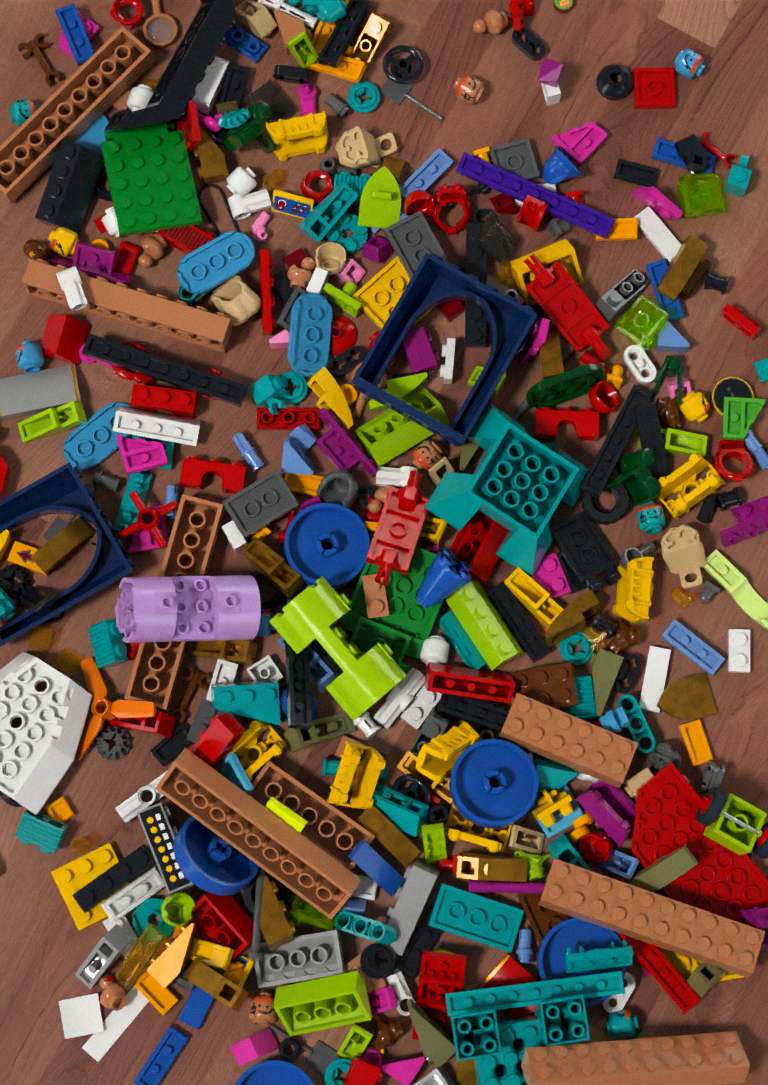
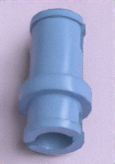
M175 485L166 486V504L174 500L179 507V486H176V488ZM178 508L164 515V517L174 520Z
M526 929L518 930L519 946L516 950L518 964H532L531 955H534V950H532L533 931Z

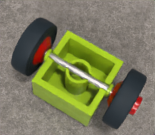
M717 787L711 788L700 801L696 812V821L706 826L703 835L738 855L751 853L753 848L754 854L763 859L768 858V821L763 825L767 813L732 793L726 794Z

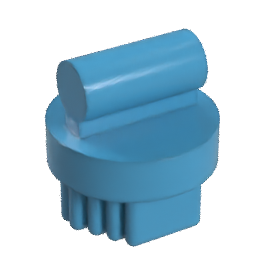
M619 707L615 711L611 709L599 719L605 730L616 734L622 732L623 727L630 725L623 707Z

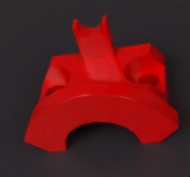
M535 0L510 1L509 10L511 16H507V18L513 21L512 27L514 30L521 32L524 26L523 17L534 16Z
M527 195L515 222L529 226L533 231L538 232L548 205L539 199Z

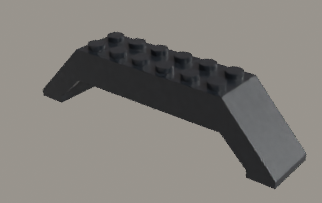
M200 0L201 6L154 89L145 109L133 112L126 109L113 113L104 131L112 133L183 117L187 110L185 106L188 101L193 99L197 92L195 90L196 86L206 76L205 70L207 66L213 63L217 48L223 45L225 33L235 23L233 19L236 15V9L233 0Z

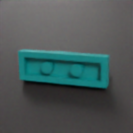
M142 472L130 475L113 528L114 531L119 532L137 522L139 511L129 494L137 491L143 503H145L152 475Z
M452 610L437 621L467 668L480 670L487 664Z
M625 940L622 941L621 948H616L614 942H611L610 948H596L584 952L583 947L579 946V953L574 954L571 952V948L568 947L565 963L566 973L632 965V946L627 947Z

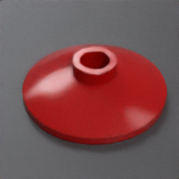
M333 315L329 355L337 356L354 346L357 338L354 324L348 318L341 315ZM334 330H338L340 334L338 336L332 335V332Z

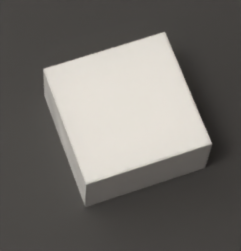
M541 83L547 106L559 103L561 97L559 84H557V87H552Z
M316 267L306 291L322 295V288L329 280L328 271Z
M232 520L221 528L234 551L238 554L247 545V542Z
M269 655L246 669L253 681L276 680L279 682L284 679Z

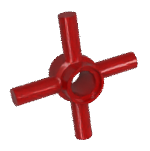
M137 491L131 492L129 496L138 509L139 514L137 522L119 531L120 536L124 539L140 529L150 531L160 549L165 548L168 544L158 526L161 517L178 508L176 502L173 500L158 510L146 508ZM145 516H153V522L151 524L143 523Z

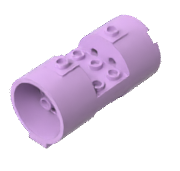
M252 575L124 577L120 582L119 588L122 589L120 597H117V605L115 606L116 628L119 629V633H124L123 642L253 640L258 633L261 618V600L257 582Z

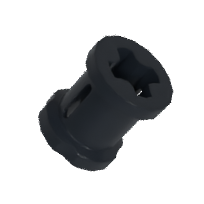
M709 271L704 289L716 290L724 295L729 277L716 276Z
M737 487L724 494L716 493L717 504L721 511H725L727 507L733 505H742V498Z
M601 612L590 627L592 629L596 628L608 640L619 624L612 623Z
M435 805L431 808L429 819L432 824L443 823L444 825L447 822L449 814L444 806ZM440 810L445 818H440L436 821L433 812L438 813Z

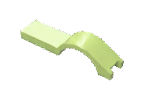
M716 549L706 558L707 563L703 568L733 597L747 615L768 630V603L755 592L747 578Z

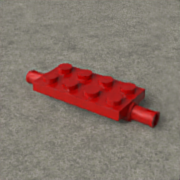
M535 254L530 256L535 264H532L527 258L524 263L533 272L535 279L525 286L575 351L579 352L588 345V347L591 346L601 360L606 358L601 351L602 349L607 355H610L612 351L601 339V334L610 327L561 263L557 261L549 268H545Z
M410 471L407 484L403 488L397 489L391 486L389 488L365 561L379 566L374 579L378 584H380L381 578L384 577L382 585H387L392 570L407 575L427 513V509L424 507L429 498L423 497L418 490L423 478V474L419 471L416 479V471Z

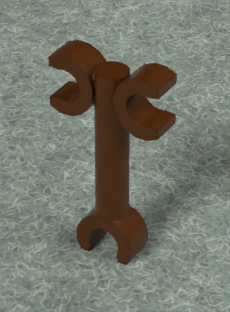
M39 33L35 36L34 40L28 43H20L17 47L19 51L23 49L28 50L27 53L23 54L24 60L30 59L32 54H34L46 74L45 80L47 85L52 87L51 78L55 77L59 82L62 80L60 74L52 70L41 50L49 48V43L47 41L40 44L39 41L44 38V35Z
M185 665V669L191 672L190 676L184 677L180 675L182 681L189 682L178 707L170 712L171 716H174L176 713L182 715L180 723H184L186 720L185 710L197 685L202 690L207 691L208 687L202 685V681L204 679L212 680L211 675H202L194 671L190 665Z

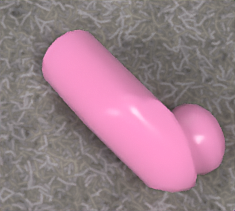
M264 211L261 212L251 227L253 236L258 242H262L268 237L264 225L271 217Z

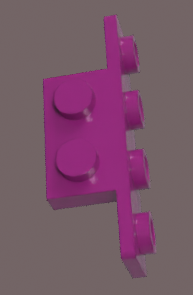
M80 241L75 244L73 260L60 256H55L49 260V264L55 267L56 265H62L67 268L76 266L77 271L85 272L95 279L97 276L113 282L112 284L119 282L127 285L133 279L132 276L114 271L117 251Z
M324 407L321 408L317 415L330 430L318 439L315 444L337 470L348 471L356 463H359L371 478L375 476L378 472L375 462L362 453L363 449L357 442H353L350 439L347 429L344 426L340 427L334 414Z
M768 496L731 509L732 516L737 525L720 532L721 543L723 547H727L768 531Z

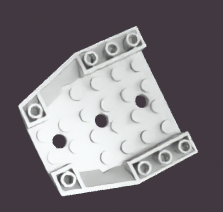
M22 652L0 669V791L37 816L74 762L93 696L64 674L37 657ZM40 682L47 683V688L43 692L36 690V686ZM17 717L22 718L21 726L13 728L11 725L12 720Z

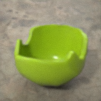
M185 892L173 893L164 899L161 906V916L166 924L170 926H183L193 918L192 910L195 907V902Z

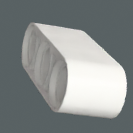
M216 56L213 63L207 66L205 70L206 76L201 83H198L195 88L197 92L193 99L190 100L195 101L199 112L207 115L210 113L225 81L229 64H231L230 61Z

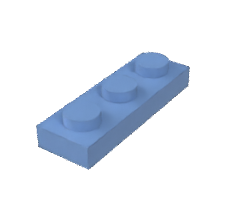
M438 148L399 187L401 198L405 201V198L416 190L428 191L454 164V161Z
M675 619L661 635L665 641L710 676L716 672L725 660L723 656Z

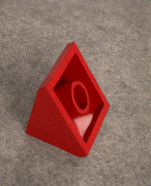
M49 315L41 342L43 356L79 365L81 360L79 350L86 342L90 325L69 315Z

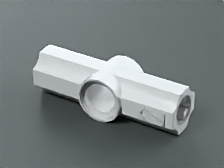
M412 668L399 685L397 684L386 698L387 701L381 706L373 719L388 730L400 713L406 710L415 698V694L424 685L425 676L417 669Z
M166 772L148 785L141 787L137 793L115 808L126 824L138 816L136 812L155 805L157 801L164 797L155 788ZM146 791H150L153 794L150 802L142 801V794Z

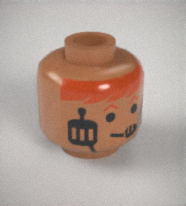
M470 74L464 75L463 78L458 77L453 87L456 89L455 96L470 105L475 102L479 103L485 92L483 81Z
M425 440L413 450L412 455L415 459L412 462L419 470L425 469L428 471L443 458L442 454L444 452L433 440L431 442Z
M262 992L259 993V996L251 999L248 1017L253 1021L254 1025L269 1027L271 1023L276 1021L277 1013L273 1007L274 999L272 994Z

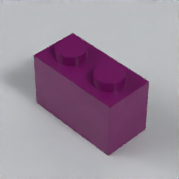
M423 326L409 331L401 345L412 375L437 370V363L440 362L436 350L432 351L430 346L433 343L429 331L425 332Z

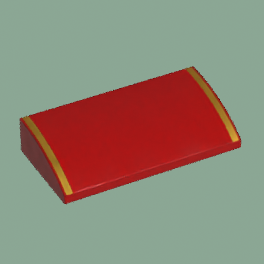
M506 954L478 988L537 982V980L509 954ZM537 1005L502 1010L511 1018L534 1015Z

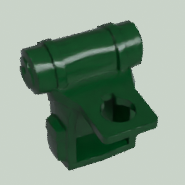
M257 102L250 108H244L249 110L251 116L247 122L231 128L227 132V137L224 140L227 149L232 152L256 138L265 153L275 150L277 147L267 132L264 123L271 116V107L267 103ZM263 138L268 141L269 146L264 143Z
M649 448L640 449L632 454H626L621 457L617 464L621 474L606 486L610 488L622 482L636 506L646 504L655 499L661 492L656 479L653 478L648 468L654 462L653 450Z

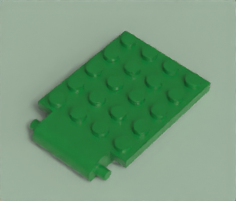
M162 122L112 133L104 132L105 140L113 139L112 141L101 142V149L119 237L202 224L183 130L168 132L175 130L174 122Z
M416 546L407 575L391 571L389 582L386 585L390 615L369 619L362 576L377 574L379 566L368 562L365 563L351 598V604L349 605L351 610L344 616L340 626L342 629L353 633L351 640H347L349 644L354 643L359 648L361 653L358 655L360 657L380 642L382 645L386 643L394 652L391 656L405 673L408 672L410 665L403 663L405 655L420 660L423 643L430 635L443 602L442 600L427 609L421 606L415 598L436 556L435 553Z

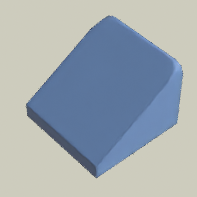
M306 423L297 426L289 434L304 453L318 440Z
M349 897L343 905V910L363 916L366 900Z

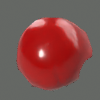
M413 191L404 201L405 214L409 216L421 210L425 218L430 216L435 209V200L427 191Z
M603 380L595 384L589 391V402L593 409L599 413L608 414L620 404L615 389Z
M592 831L580 838L578 849L583 851L584 859L594 864H603L611 858L613 845L606 834L600 831Z

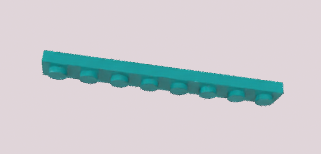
M622 971L445 993L448 1016L490 1009L500 1010L538 1005L539 1001L582 994L585 999L623 994L625 992Z

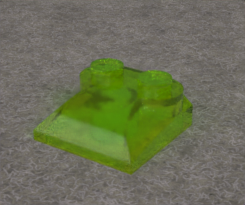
M718 173L682 175L679 178L677 191L683 214L687 218L696 219L699 216L727 212Z
M640 295L616 324L615 328L640 348L649 350L657 344L658 333L665 325L670 314Z
M293 892L288 909V918L291 919L293 924L304 926L308 923L329 931L333 929L335 916L329 919Z

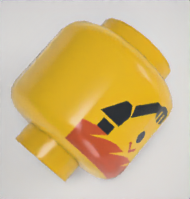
M59 227L57 230L53 229L48 237V240L51 241L50 249L64 257L70 254L74 255L75 244L80 241L76 232L65 227Z
M692 390L681 398L679 409L688 421L697 420L699 423L709 416L707 412L710 409V404L701 392H694Z

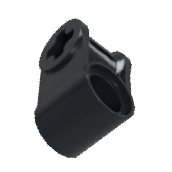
M692 134L675 142L676 151L689 173L693 176L703 175L706 171L708 158L696 135Z

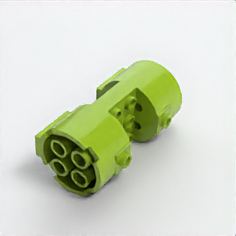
M322 576L315 581L318 584L317 586H308L282 609L284 614L282 612L276 614L269 622L296 654L302 652L315 640L322 645L344 671L326 689L354 721L407 675L391 656L394 652L386 643L382 645L379 642L362 657L358 655L361 653L359 648L354 643L349 644L345 639L347 634L340 626H334L351 610L349 606L351 601L344 593L340 595Z

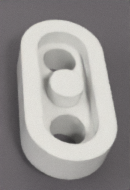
M638 345L627 347L623 359L636 380L641 384L652 383L657 372L645 351ZM630 355H636L637 360H632ZM646 371L649 376L643 377L641 373Z
M625 972L623 978L628 983L627 987L624 988L625 993L612 995L602 1002L606 1012L619 1011L625 1006L635 988V979L630 973ZM611 998H614L617 1001L615 1007H611L609 1005V1000Z

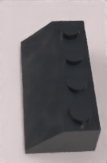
M62 140L35 218L43 224L55 228L65 227L79 235L104 167L103 155L84 146Z

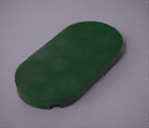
M592 363L561 373L532 386L526 393V401L530 408L536 407V409L540 410L541 407H552L588 394L590 389L598 382L605 381L607 377L602 365Z

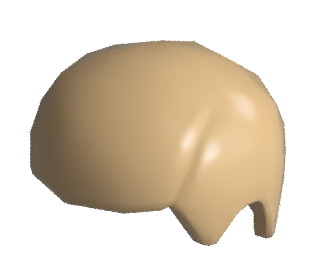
M323 243L316 249L315 265L328 271V275L338 274L346 265V251L338 243Z

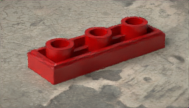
M257 408V430H294L297 426L306 423L311 431H320V417L317 415L320 409L276 408L278 414L274 415L269 412L268 408ZM287 416L292 417V420L286 421L285 418Z

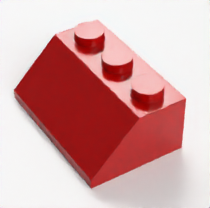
M478 510L458 532L449 550L453 552L459 562L464 561L470 566L471 570L469 573L471 578L486 582L499 558L495 553L509 530Z
M207 892L195 904L192 910L193 918L188 922L190 924L194 921L198 922L196 932L204 941L233 949L234 952L230 963L252 944L253 920L230 895L218 896Z

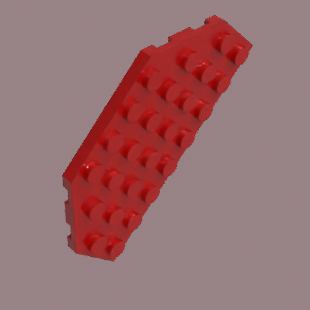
M669 762L637 789L631 852L640 860L643 867L646 868L652 865L655 860L684 845L689 849L698 861V864L661 888L670 899L738 922L741 909L750 910L754 907L759 909L768 908L767 878L747 854L738 855L703 835L706 826L696 821V812L702 799L673 763Z

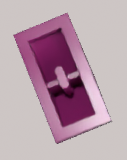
M268 1028L238 1042L230 1048L239 1067L278 1049L279 1046L271 1028Z
M425 1057L381 1065V1069L403 1085H410L425 1062Z

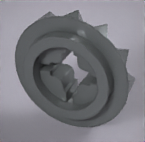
M108 726L102 729L96 737V749L107 760L121 759L129 751V735L118 726ZM116 734V742L121 746H113L109 752L110 745L104 740H112Z

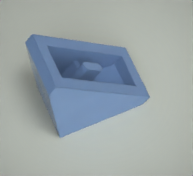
M661 315L656 326L655 351L687 352L690 344Z
M288 435L283 443L281 472L312 475L316 466Z
M613 849L611 858L597 866L616 877L621 876L629 881L640 860Z

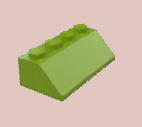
M425 387L403 400V402L444 425L450 424L442 405ZM391 409L354 430L363 447L378 467L389 463L391 459L407 452L409 448L425 441L427 437L434 434Z
M479 581L469 582L446 599V602L491 671L525 652Z
M358 970L276 987L273 1007L290 1036L372 1020L366 984Z

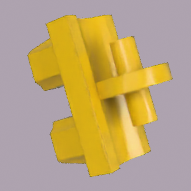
M543 788L540 790L542 797L536 800L539 806L531 811L534 817L548 828L556 822L552 815L556 810L559 809L562 816H567L573 812L570 803L572 798L564 790L557 794L555 789L547 793Z

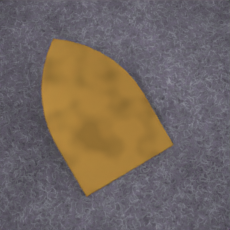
M706 673L684 677L671 683L661 694L657 707L666 714L682 720H694L718 714Z

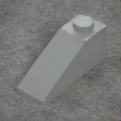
M116 924L100 939L75 973V976L89 989H92L123 953L133 938Z

